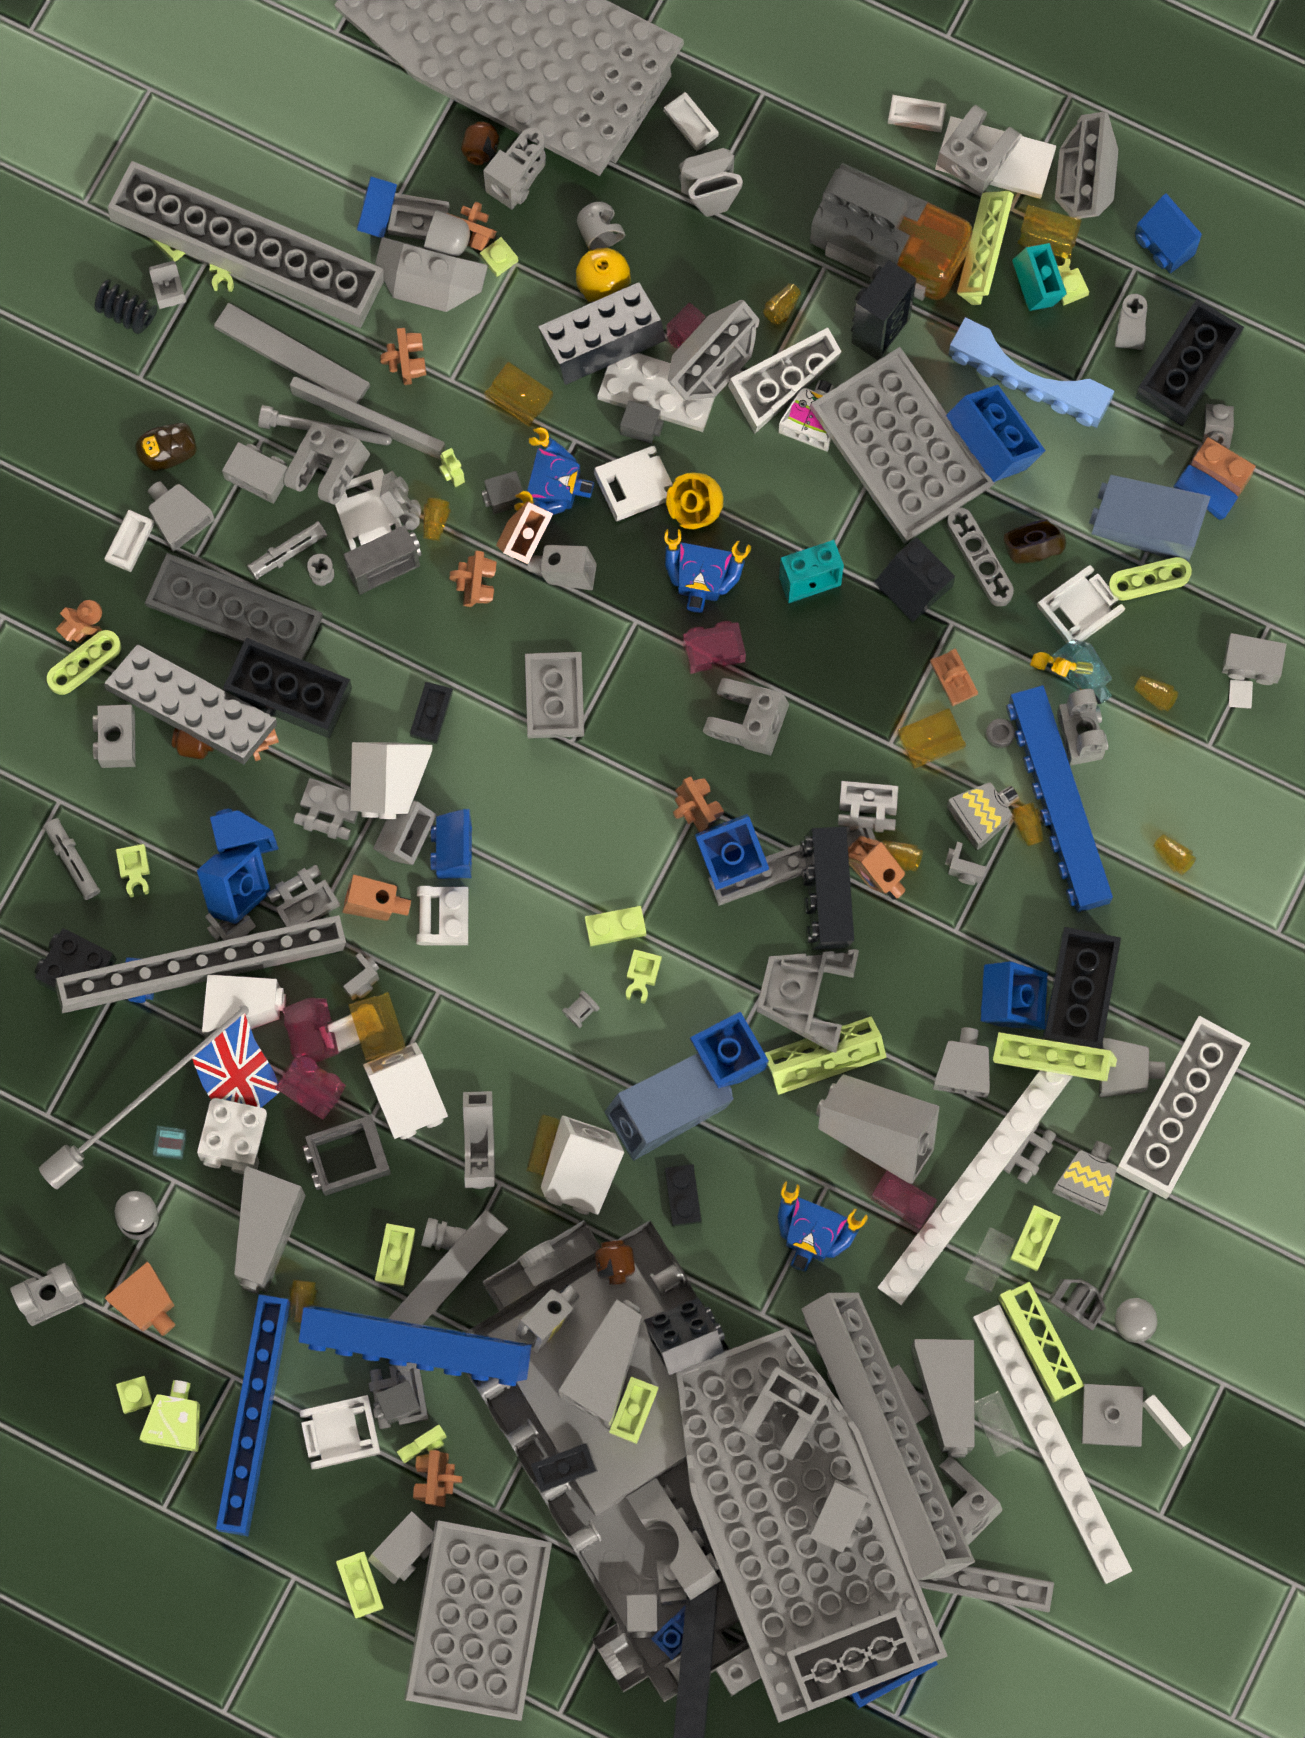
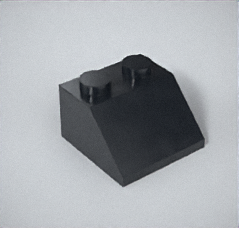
M916 537L892 559L874 581V584L913 623L953 587L955 575Z

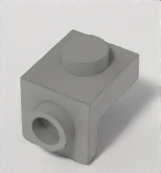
M175 261L149 267L159 309L186 302Z
M1206 404L1202 445L1209 437L1229 449L1234 429V406Z
M957 842L955 849L949 848L945 865L950 866L948 875L959 877L958 880L968 885H975V882L981 884L986 866L958 859L963 843Z
M210 913L205 916L211 924L207 927V930L216 941L246 936L249 931L256 927L247 914L237 924L223 920L218 923Z
M360 952L355 957L364 970L343 986L346 994L352 1001L357 997L361 999L369 994L373 989L372 985L379 980L378 973L376 972L379 969L377 964L369 955L364 958Z

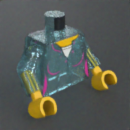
M1072 639L1051 656L1044 652L1033 655L1030 663L1032 667L1045 670L1047 663H1050L1052 666L1051 670L1067 677L1077 691L1093 689L1097 704L1104 703L1112 696L1106 687V684L1112 680V677L1090 643Z

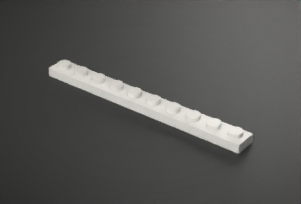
M1039 1071L878 1286L880 1291L900 1306L903 1305L1073 1076Z
M1000 1304L974 1316L973 1320L1104 1584L1132 1572Z

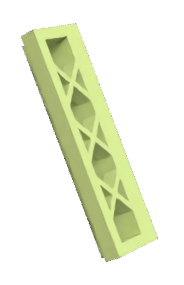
M1010 191L982 193L957 294L971 305H981L983 296L989 295L1014 196Z
M872 1016L842 1026L839 1038L842 1041L838 1043L836 1053L823 1048L807 1038L765 1052L769 1060L767 1066L771 1072L777 1094L779 1095L887 1058L882 1036ZM867 1028L871 1030V1032L863 1035L857 1034V1032ZM809 1048L815 1049L813 1052L807 1054L802 1053L804 1050ZM783 1057L788 1058L786 1061L778 1064H774L773 1062L774 1060Z
M999 1032L993 1061L999 1064L1107 1081L1110 1067H1116L1117 1058L1110 1050Z
M1028 1282L1012 1291L1010 1289L1000 1294L998 1300L1052 1403L1083 1388L1084 1384L1031 1283ZM1027 1291L1032 1300L1029 1312L1021 1310L1015 1299V1296ZM1034 1306H1035V1308H1036V1310H1037V1312H1038L1039 1315H1036V1314H1033V1313H1032V1312H1033V1309H1034ZM1031 1318L1043 1321L1046 1327L1043 1338L1034 1335L1029 1325ZM1048 1333L1053 1341L1046 1339ZM1044 1344L1057 1348L1059 1357L1056 1364L1048 1362L1043 1352ZM1061 1359H1063L1066 1367L1060 1366ZM1058 1370L1070 1373L1075 1384L1063 1390L1056 1377Z

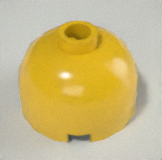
M608 247L595 248L588 251L580 259L576 269V285L588 301L595 302L629 287L630 268L625 257L618 251Z
M686 473L678 476L673 486L669 487L666 500L669 514L673 519L676 518L683 528L698 529L710 525L719 517L723 508L724 496L721 487L712 477L702 473Z

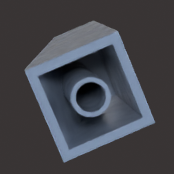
M1110 475L1108 484L1102 482L1097 497L1102 500L1100 509H1093L1089 524L1094 525L1091 534L1164 558L1180 557L1189 562L1211 496Z
M697 1053L618 1093L604 1112L634 1161L726 1109L734 1098L732 1097L730 1086L717 1088Z

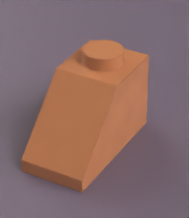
M527 501L508 520L496 546L503 553L528 564L553 513Z

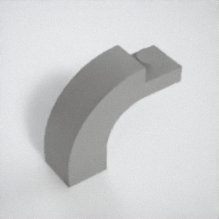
M492 1091L463 1092L465 1188L484 1189L486 1187H494L495 1142Z

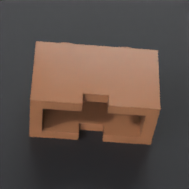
M1209 437L1191 466L1222 483L1238 497L1252 477L1256 467Z

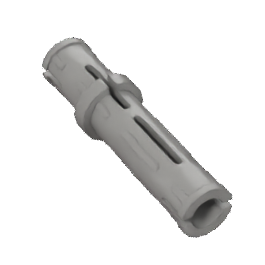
M317 521L274 549L273 547L269 548L265 555L248 564L247 568L254 579L258 580L259 577L272 569L283 567L285 561L304 551L320 539L327 537V534L320 522Z
M55 818L47 822L43 829L47 832L55 846L53 849L55 854L60 855L70 875L80 889L83 898L88 900L99 894L100 889L75 849V841L68 837L60 820Z

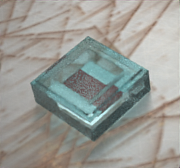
M157 1126L153 1155L183 1160L187 1130Z

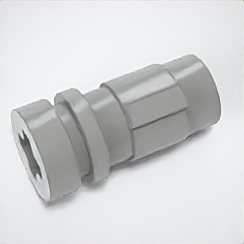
M428 1218L421 1246L427 1248L435 1246V1250L439 1251L441 1248L450 1250L467 1230L447 1226V1222L443 1221L442 1224H439L438 1220Z

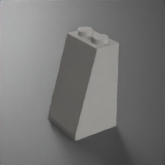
M843 1074L836 1084L833 1083L831 1085L827 1098L819 1102L816 1115L819 1116V1130L904 1181L913 1184L934 1151L940 1106Z
M246 1166L244 1171L234 1275L240 1282L239 1285L242 1286V1289L258 1295L260 1290L268 1292L306 1195L301 1186Z
M626 1299L623 1303L619 1300L615 1301L558 1390L560 1398L609 1429L617 1412L642 1326L640 1308Z
M915 1339L911 1346V1353L941 1453H948V1457L965 1458L975 1447L974 1340Z

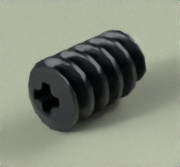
M105 280L96 296L95 311L97 313L104 312L106 318H113L118 324L123 323L126 329L132 328L135 334H140L146 330L155 318L158 309L157 305H153L148 310L149 301L147 299L139 305V295L135 294L131 299H128L130 290L125 289L122 294H119L120 285L116 284L110 289L111 280Z

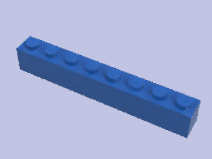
M1044 685L1011 694L1009 704L1006 705L1010 721L1015 720L1018 729L1015 731L1017 744L1019 747L1023 746L1026 757H1023L1024 766L1027 773H1032L1035 783H1032V790L1035 799H1040L1043 809L1040 810L1044 826H1049L1052 836H1049V842L1053 853L1058 852L1061 861L1058 863V870L1062 880L1066 879L1069 889L1066 890L1070 906L1075 905L1077 913L1110 904L1113 896Z
M259 1295L216 1526L219 1532L249 1536L291 1305L288 1299Z
M319 1306L303 1307L299 1343L309 1344L308 1349L326 1351L327 1347L336 1349L335 1354L353 1356L354 1352L362 1354V1359L379 1361L380 1357L389 1359V1364L407 1366V1362L417 1364L416 1369L434 1371V1367L443 1368V1373L447 1375L461 1376V1372L471 1374V1379L488 1381L489 1377L498 1378L499 1384L516 1386V1382L527 1380L532 1344Z

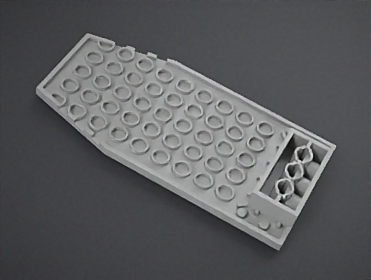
M337 0L335 3L336 10L359 31L365 33L371 42L384 50L389 55V58L397 65L399 64L414 80L518 134H521L527 128L539 129L544 135L545 148L599 176L609 161L614 163L618 161L671 78L670 65L684 45L682 38L607 0ZM534 138L531 141L537 143V138Z
M787 1328L725 1351L710 1360L695 1364L681 1372H676L691 1497L778 1723L947 1657L944 1645L908 1559L907 1551L860 1431L853 1420L847 1415L841 1403L830 1391L824 1379L811 1364L809 1358ZM776 1366L830 1397L792 1461L779 1454L800 1417L797 1415L798 1413L787 1406L775 1401L753 1438L740 1430ZM835 1480L867 1494L868 1499L866 1502L871 1504L865 1520L858 1519L853 1529L858 1532L852 1548L845 1547L843 1553L810 1538V1534Z

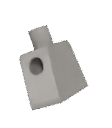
M159 481L148 490V493L155 500L148 509L173 553L215 521L210 508L180 484L175 485L168 491L162 482Z
M546 545L543 556L532 555L528 563V571L541 573L550 585L593 590L597 563L586 546Z
M961 1028L960 1042L948 1041L933 1090L982 1098L988 1097L990 1090L989 1048L977 1045L979 1032L977 1029Z
M1103 1038L1102 1049L1110 1050L1117 1058L1116 1067H1110L1107 1081L1099 1080V1097L1143 1093L1148 1088V1079H1165V1062L1149 1061L1148 1047Z

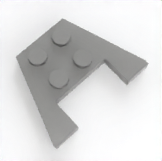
M853 949L848 950V953L834 954V951L823 952V955L806 956V953L770 956L757 1005V1012L823 1048L836 1053L842 1025L813 1019L823 973L827 972L853 978L859 950Z

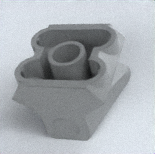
M721 148L690 157L679 164L681 193L689 195L690 200L704 216L709 217L726 212L743 186L741 176L734 174V155L728 149Z

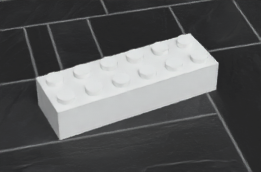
M1198 1016L1122 1157L1116 1172L1167 1199L1250 1043Z

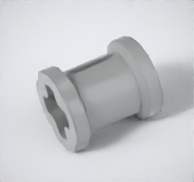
M316 554L309 559L307 568L313 583L318 586H325L331 583L335 573L331 559L325 554ZM321 566H325L326 570H322L320 574L316 572V570L321 569Z
M583 990L579 993L580 997L569 1008L562 1010L563 1014L579 1029L582 1027V1022L593 1011L597 1012L600 1009L596 1002Z

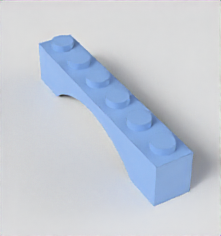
M966 317L950 344L948 355L952 356V359L958 364H968L976 368L977 372L989 378L992 376L1000 380L1009 389L1016 390L1017 388L1025 392L1031 400L1036 402L1043 401L1051 405V408L1057 413H1067L1075 417L1077 422L1084 426L1097 428L1112 401L1114 390L1092 379L1057 381L1026 371L1015 364L1002 351L990 329Z

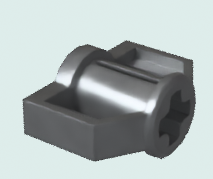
M1061 1279L1047 1301L1058 1308L1064 1315L1092 1331L1107 1309L1099 1290L1082 1279ZM1077 1283L1066 1304L1062 1303L1060 1300L1069 1285ZM1095 1296L1097 1304L1088 1319H1086L1083 1314Z

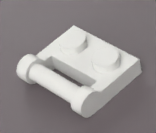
M417 887L420 908L419 934L416 935V944L468 945V887ZM431 898H439V934L435 935L431 934Z

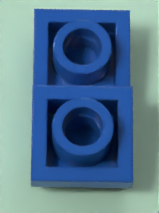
M370 176L356 228L357 231L381 238L384 237L397 184Z
M1191 465L1185 468L1173 486L1175 489L1211 496L1207 510L1219 520L1226 517L1238 499V496L1222 483Z
M686 1605L651 1638L671 1660L682 1651Z

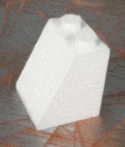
M352 742L350 811L362 812V817H379V819H396V814H408L431 755L432 745Z
M207 975L202 1027L205 1038L209 1037L237 1013L241 1005H246L249 1009L246 1017L251 1029L278 1020L280 1011H285L286 994H284V989L280 988L277 979Z
M416 1042L363 1064L394 1139L398 1137L400 1139L409 1138L417 1133V1129L427 1126V1128L435 1127L443 1122V1118L448 1117L426 1061Z
M562 1115L541 1184L546 1200L559 1206L563 1203L571 1205L575 1211L588 1215L589 1212L598 1215L624 1154L616 1133Z

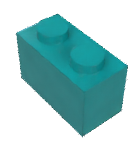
M1050 243L1026 247L1012 260L1029 311L1053 307L1067 295Z

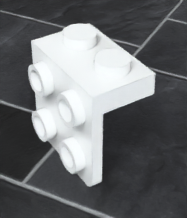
M218 1098L212 1099L197 1151L200 1160L204 1161L203 1164L212 1168H220L221 1165L232 1167V1171L244 1174L246 1166L257 1170L259 1165L257 1153L267 1117L266 1110Z

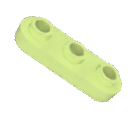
M1180 557L1170 558L1118 571L1112 575L1108 586L1110 592L1120 601H1125L1182 587L1189 581L1192 569L1189 562ZM1177 570L1181 573V577L1176 578L1171 572ZM1146 577L1153 578L1154 583L1147 584L1144 579ZM1125 584L1127 586V590L1121 591L1118 589L1117 585Z
M109 630L100 631L52 667L47 674V683L50 689L59 695L68 694L116 658L121 651V643L118 636ZM106 643L112 644V648L108 651L102 649ZM84 660L90 662L86 668L80 667V663ZM60 678H67V682L64 685L58 684Z

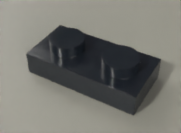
M425 682L411 727L410 737L438 744L452 698V688Z
M694 1164L665 1168L672 1226L701 1223Z
M588 1443L531 1464L541 1493L598 1472Z

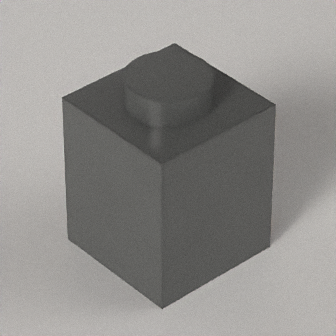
M629 400L620 424V435L652 444L654 437H660L664 421L661 420V410Z
M517 471L484 480L485 490L481 491L485 506H491L493 515L514 509V505L523 503L520 498L515 497V495L523 492Z
M409 1380L376 1394L378 1402L374 1403V1407L379 1419L386 1418L388 1424L421 1411Z

